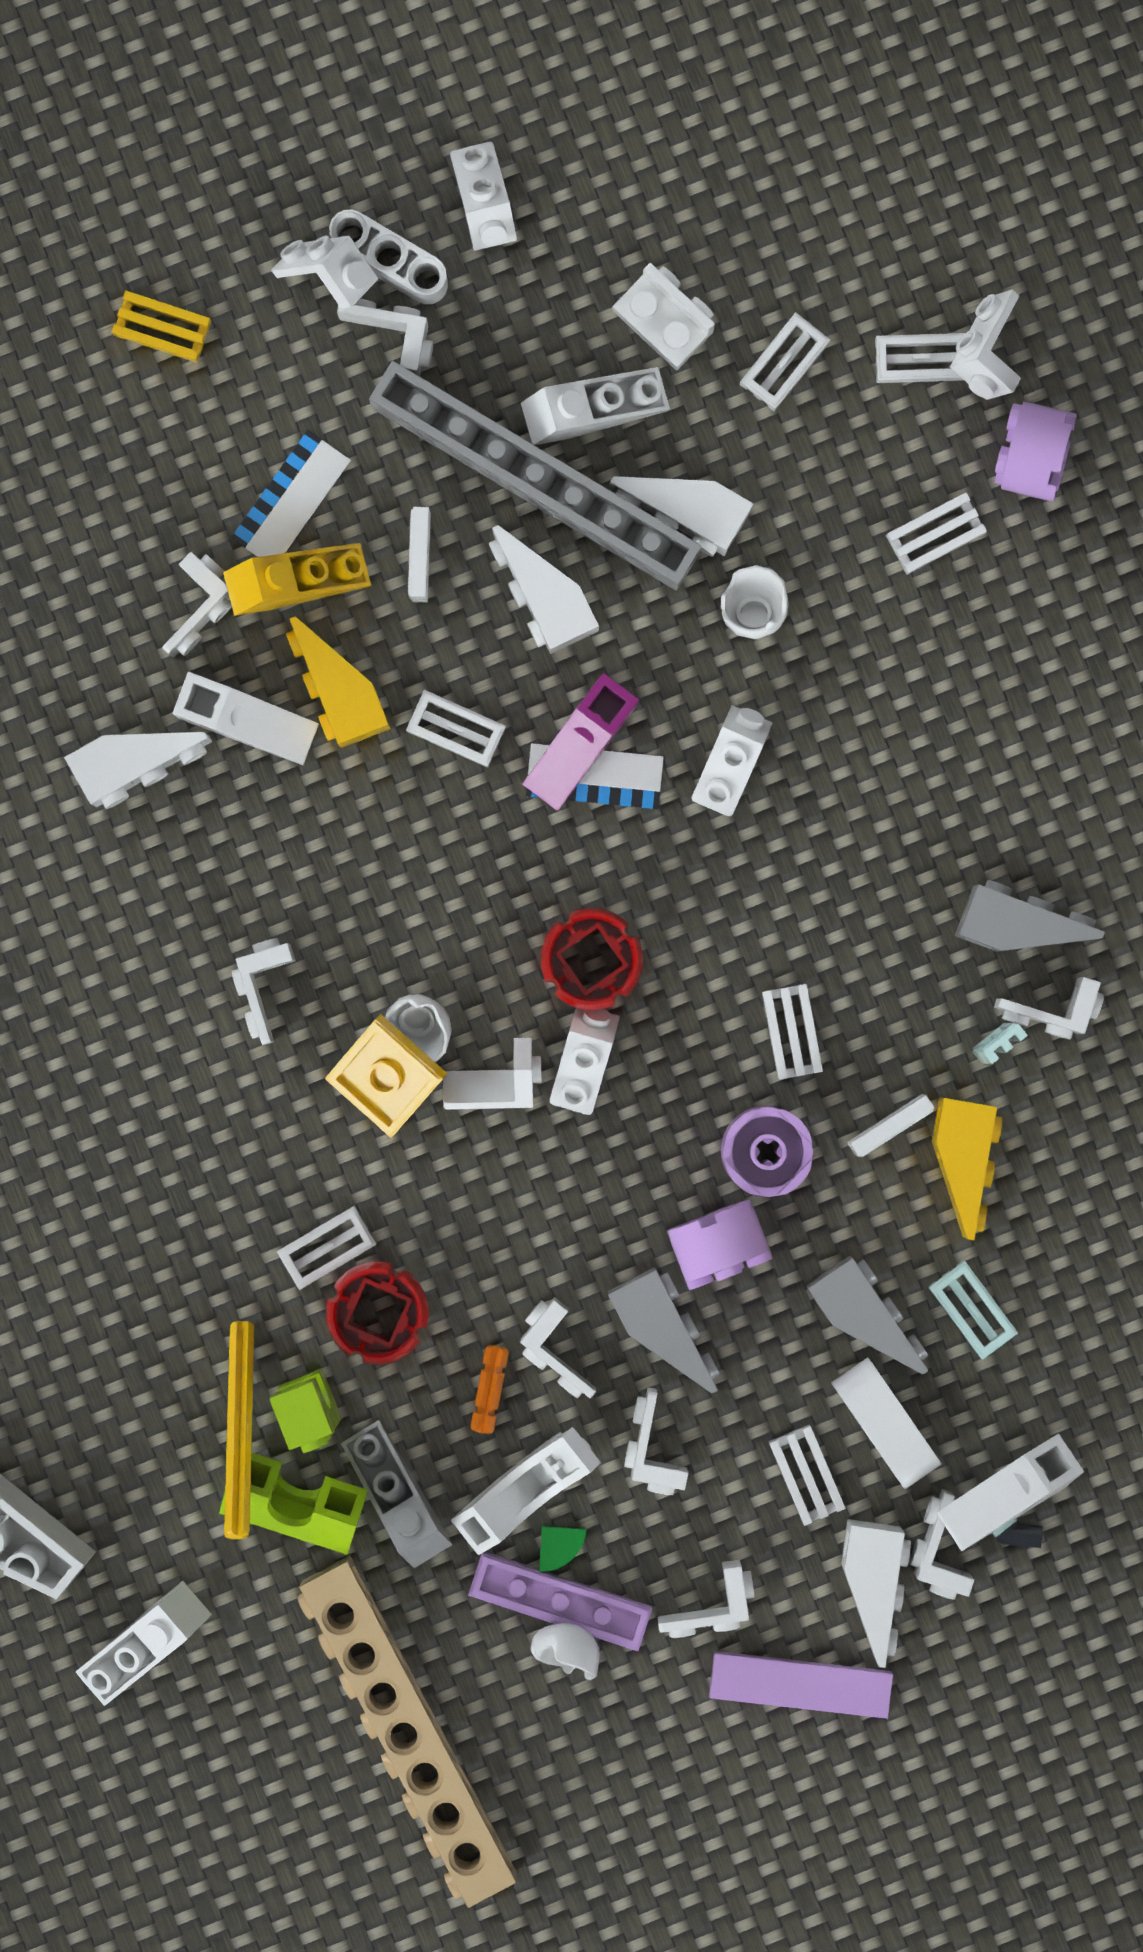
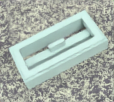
M1003 1023L973 1047L972 1052L981 1064H993L999 1059L995 1052L1007 1053L1013 1048L1009 1041H1022L1028 1035L1018 1023Z
M964 1260L957 1264L954 1269L942 1275V1278L938 1281H934L928 1286L982 1360L1018 1334ZM961 1275H964L1004 1329V1332L997 1336L956 1280ZM946 1286H950L990 1340L988 1344L982 1345L942 1289Z

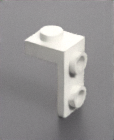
M486 142L452 151L450 153L451 161L464 205L474 251L517 241L510 202L493 143Z
M323 236L316 241L309 242L297 240L283 249L280 253L282 259L271 270L276 278L317 273L340 308L352 307L378 280V277L350 236L336 238Z
M1013 289L996 295H988L981 301L975 312L977 317L970 330L958 342V353L950 366L955 373L969 384V388L973 393L986 400L1013 393L1021 379L991 351L1019 298V295Z
M359 299L350 308H340L338 305L337 313L342 321L406 332L400 365L419 377L421 367L429 368L433 341L426 340L428 333L427 317H421L419 310L405 306H394L393 312L376 309V303L365 299Z
M190 552L179 563V566L210 597L162 647L173 658L179 652L183 656L188 654L201 640L202 636L198 632L209 620L213 623L218 622L232 607L229 601L227 585L220 579L225 571L207 554L199 560Z
M731 705L692 795V800L721 814L732 816L763 748L772 722L765 720L760 713L753 709H740Z
M278 938L252 945L254 953L237 958L238 969L231 971L238 995L246 994L251 1012L245 1013V1019L252 1039L260 1037L262 1045L273 1043L274 1039L254 974L296 961L291 944L285 943L280 945Z
M1079 977L1076 980L1065 1018L1002 998L996 999L994 1008L1004 1010L1002 1017L1004 1020L1028 1026L1030 1019L1047 1024L1046 1033L1071 1040L1073 1032L1085 1034L1090 1018L1097 1019L1102 1007L1104 994L1098 992L1101 982L1086 977Z
M575 1009L550 1097L552 1105L586 1115L592 1114L620 1016L611 1014L605 1009Z
M514 1038V1070L446 1071L448 1074L443 1079V1107L445 1109L533 1108V1083H541L542 1080L541 1056H532V1038Z
M555 1297L548 1305L541 1300L525 1320L531 1327L521 1338L520 1343L526 1347L522 1354L541 1370L549 1365L559 1373L561 1377L557 1382L574 1397L578 1398L584 1393L591 1399L596 1393V1387L542 1345L567 1314L568 1308Z
M648 1387L646 1398L637 1396L633 1423L640 1424L637 1442L630 1440L628 1442L624 1467L632 1468L631 1479L633 1481L648 1483V1491L664 1495H674L675 1489L685 1490L688 1477L687 1467L645 1459L657 1398V1389Z
M942 1489L939 1498L932 1496L924 1517V1522L928 1523L929 1527L924 1541L917 1539L909 1564L915 1566L913 1573L918 1580L931 1584L929 1591L955 1600L957 1593L969 1597L974 1579L968 1572L933 1561L945 1528L937 1512L952 1503L955 1498L951 1491Z
M740 1560L722 1562L728 1607L658 1616L659 1632H669V1637L680 1638L696 1634L695 1628L713 1626L714 1631L717 1632L740 1628L741 1621L749 1620L746 1599L755 1598L751 1571L742 1572Z

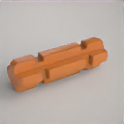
M487 1345L485 1348L482 1363L485 1364V1369H481L475 1400L477 1411H473L471 1430L484 1434H492L494 1432L497 1418L494 1412L499 1408L505 1373H502V1369L506 1368L509 1351L505 1347Z

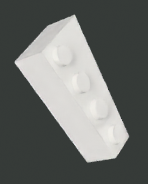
M0 1474V1569L4 1571V1575L57 1599L73 1582L96 1551Z

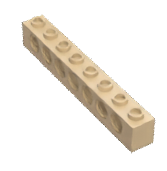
M349 1555L304 1579L299 1587L302 1594L297 1596L298 1602L309 1620L314 1617L316 1618L323 1632L318 1635L320 1644L330 1660L335 1657L337 1658L344 1672L339 1675L341 1684L351 1700L356 1697L358 1698L365 1712L360 1715V1718L369 1737L372 1740L378 1737L386 1753L381 1755L383 1764L392 1779L399 1777L407 1792L402 1795L405 1806L413 1819L420 1817L428 1832L423 1834L424 1841L433 1858L441 1857L449 1872L444 1874V1878L454 1898L458 1899L462 1896L469 1908L515 1884L517 1871L351 1556ZM339 1602L348 1604L354 1612V1618L348 1623L336 1622L330 1615V1607L333 1604ZM356 1643H367L373 1648L375 1658L370 1662L360 1663L352 1657L350 1648ZM382 1682L390 1684L396 1692V1697L387 1703L377 1701L371 1692V1688L374 1685ZM399 1723H409L416 1729L417 1736L410 1742H401L394 1737L392 1729ZM420 1763H430L437 1769L438 1776L430 1782H423L416 1778L413 1769ZM441 1803H451L458 1809L459 1815L453 1821L446 1822L440 1820L435 1815L434 1809ZM471 1843L479 1849L480 1855L473 1861H464L457 1856L455 1849L460 1844Z

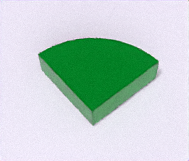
M542 1525L539 1572L552 1571L569 1563L578 1554L584 1543L586 1527Z

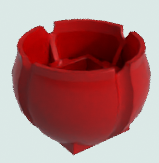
M585 908L569 913V919L566 923L556 922L545 937L541 949V967L545 981L555 984L556 991L554 994L560 1000L582 1010H601L615 1005V998L617 996L623 995L627 997L639 981L643 968V952L638 936H631L628 933L629 924L626 920L604 909ZM598 930L622 966L588 990H585L561 954Z
M371 1261L355 1266L337 1280L334 1285L337 1291L336 1296L328 1298L326 1304V1321L329 1333L335 1344L346 1355L351 1357L353 1354H359L362 1357L363 1363L383 1365L407 1356L421 1340L418 1331L421 1328H426L428 1324L429 1305L426 1293L420 1282L409 1271L404 1269L401 1272H397L393 1269L392 1263ZM367 1284L407 1301L391 1338L351 1321Z

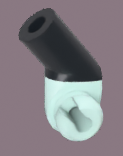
M1017 1518L992 1533L997 1541L1004 1545L1042 1547L1043 1526L1021 1524Z

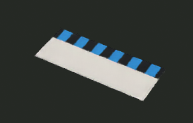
M307 430L234 532L231 539L257 557L286 553L351 460Z
M531 743L528 775L550 745ZM603 751L567 800L658 809L664 756ZM526 789L527 797H538L529 789Z

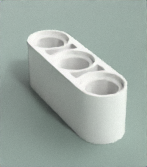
M353 209L343 210L332 218L329 226L331 238L339 237L340 232L347 226H356L363 231L361 238L354 243L380 280L423 304H434L445 296L448 289L447 274L443 263L438 258ZM387 248L396 249L401 253L400 260L393 266L381 265L377 261V257L382 250ZM424 271H432L440 279L435 287L423 289L415 284L416 277Z
M868 1357L831 1382L904 1489H907L941 1465L931 1447Z

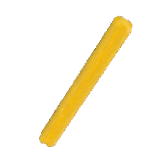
M249 1321L232 1322L229 1336L224 1535L228 1539L238 1540L246 1539L250 1531L254 1324Z

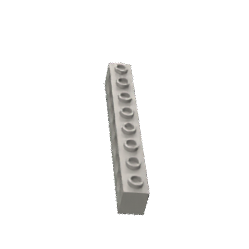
M391 361L369 398L373 410L676 591L700 554L702 545L394 361Z

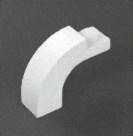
M573 1427L563 1434L559 1432L494 1481L453 1517L451 1521L475 1552L480 1555L504 1540L534 1511L560 1491L591 1473L601 1462L592 1452L587 1441L580 1437Z

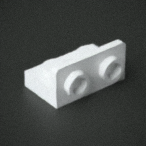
M649 263L643 269V275L614 304L612 311L677 371L713 333L715 323L711 318L714 314L699 298L694 297L690 300L678 289L681 286L680 281L667 268L662 266L658 270Z

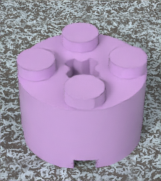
M1025 401L1022 405L1013 403L1007 423L1008 433L1006 441L1011 442L1010 448L1001 446L995 469L997 473L995 483L1000 484L1002 490L1054 502L1071 444L1069 437L1071 430L1074 431L1077 414Z
M772 1106L753 1107L735 1117L723 1135L720 1150L724 1168L733 1182L744 1191L761 1197L780 1196L796 1189L807 1177L813 1159L811 1136L803 1122L792 1113ZM774 1140L777 1146L773 1151L777 1158L773 1162L766 1158L759 1162L756 1159L760 1153L756 1147L760 1141L769 1144Z
M749 1199L668 1230L671 1245L689 1290L714 1281L713 1273L717 1281L741 1273L742 1269L745 1268L744 1261H746L748 1268L773 1259L758 1217Z

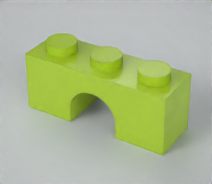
M322 1368L281 1384L277 1389L278 1392L272 1394L269 1398L289 1450L300 1446L302 1452L307 1453L328 1444V1440L332 1438L331 1435L335 1433L334 1430L342 1419Z
M251 1452L250 1524L348 1555L368 1490L325 1476L322 1487L319 1489H298L288 1484L282 1478L280 1473L282 1462ZM225 1492L219 1512L222 1515H225Z

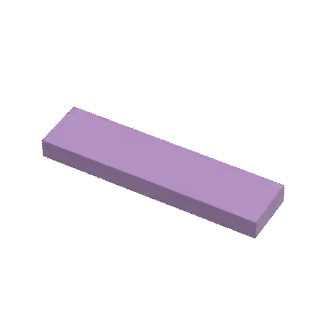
M486 1551L480 1556L468 1596L553 1624L571 1623L589 1631L593 1637L635 1651H639L652 1611V1606L546 1571L539 1572L537 1568Z
M714 1651L709 1698L888 1719L893 1673L892 1671Z

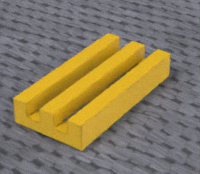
M125 290L122 307L119 308L118 319L111 332L113 336L198 363L211 319ZM134 305L198 326V332L131 311ZM131 321L194 342L193 347L189 349L126 328L127 322Z

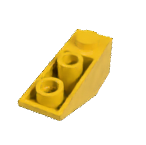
M360 543L254 557L223 572L234 616L274 610L371 586Z
M296 616L290 618L293 630L287 632L286 635L295 658L304 656L310 672L302 674L311 699L317 697L321 699L326 713L318 716L327 740L330 741L336 738L338 745L343 748L391 729L372 682Z
M939 1097L932 1136L933 1147L962 1236L969 1240H975L976 1231L983 1232L986 1222L987 1205H982L981 1199L983 1187L990 1188L993 1181L995 1161H990L988 1158L991 1143L999 1142L1002 1117L996 1116L997 1107Z

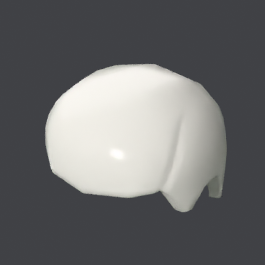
M754 565L737 570L733 573L729 586L721 595V609L724 622L738 636L760 639L770 635L781 627L787 616L789 602L785 582L770 568Z
M421 994L407 995L399 998L387 1010L385 1018L435 1063L446 1053L452 1029L448 1013L438 1002Z
M560 1623L544 1627L533 1637L530 1649L536 1660L549 1665L561 1666L566 1674H571L575 1668L584 1671V1677L587 1680L597 1677L600 1656L599 1647L592 1634L586 1629L571 1623Z

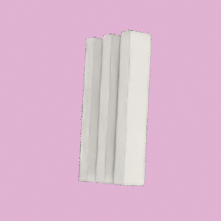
M795 312L743 377L740 385L746 390H750L754 394L753 396L760 401H764L768 405L767 407L775 412L826 348L830 339ZM799 327L804 331L761 385L754 381L795 328ZM809 339H814L817 343L774 396L768 392Z
M965 333L876 336V382L963 380L952 369L887 371V365L952 363L958 353L957 344ZM956 345V352L886 355L887 347Z
M966 492L887 533L886 537L907 575L987 532L985 526L981 524L978 518L979 515L976 509L969 502L970 498ZM961 507L964 514L902 546L900 538ZM969 522L972 530L910 561L908 553Z
M413 507L411 509L408 596L412 602L428 603L431 520L429 507Z
M424 690L406 731L488 768L506 726ZM428 703L492 730L493 733L490 739L426 711ZM421 719L482 745L486 749L483 754L478 753L418 725Z
M807 984L762 992L778 1080L823 1072ZM793 995L799 996L811 1065H803L791 996ZM776 998L782 999L794 1068L786 1069L773 1002V999Z
M921 1094L847 1143L855 1156L863 1157L932 1113L934 1106L926 1095Z
M354 1205L278 1250L277 1253L300 1290L372 1248L377 1243L373 1236H371L368 1227L361 1219ZM351 1219L354 1227L295 1262L289 1255L345 1221ZM360 1234L364 1242L302 1277L299 1269Z
M810 1424L769 1441L804 1526L813 1523L812 1521L825 1518L835 1511L839 1512L846 1509ZM803 1437L808 1442L832 1499V1502L824 1505L797 1441ZM784 1445H790L816 1509L807 1511L781 1447Z

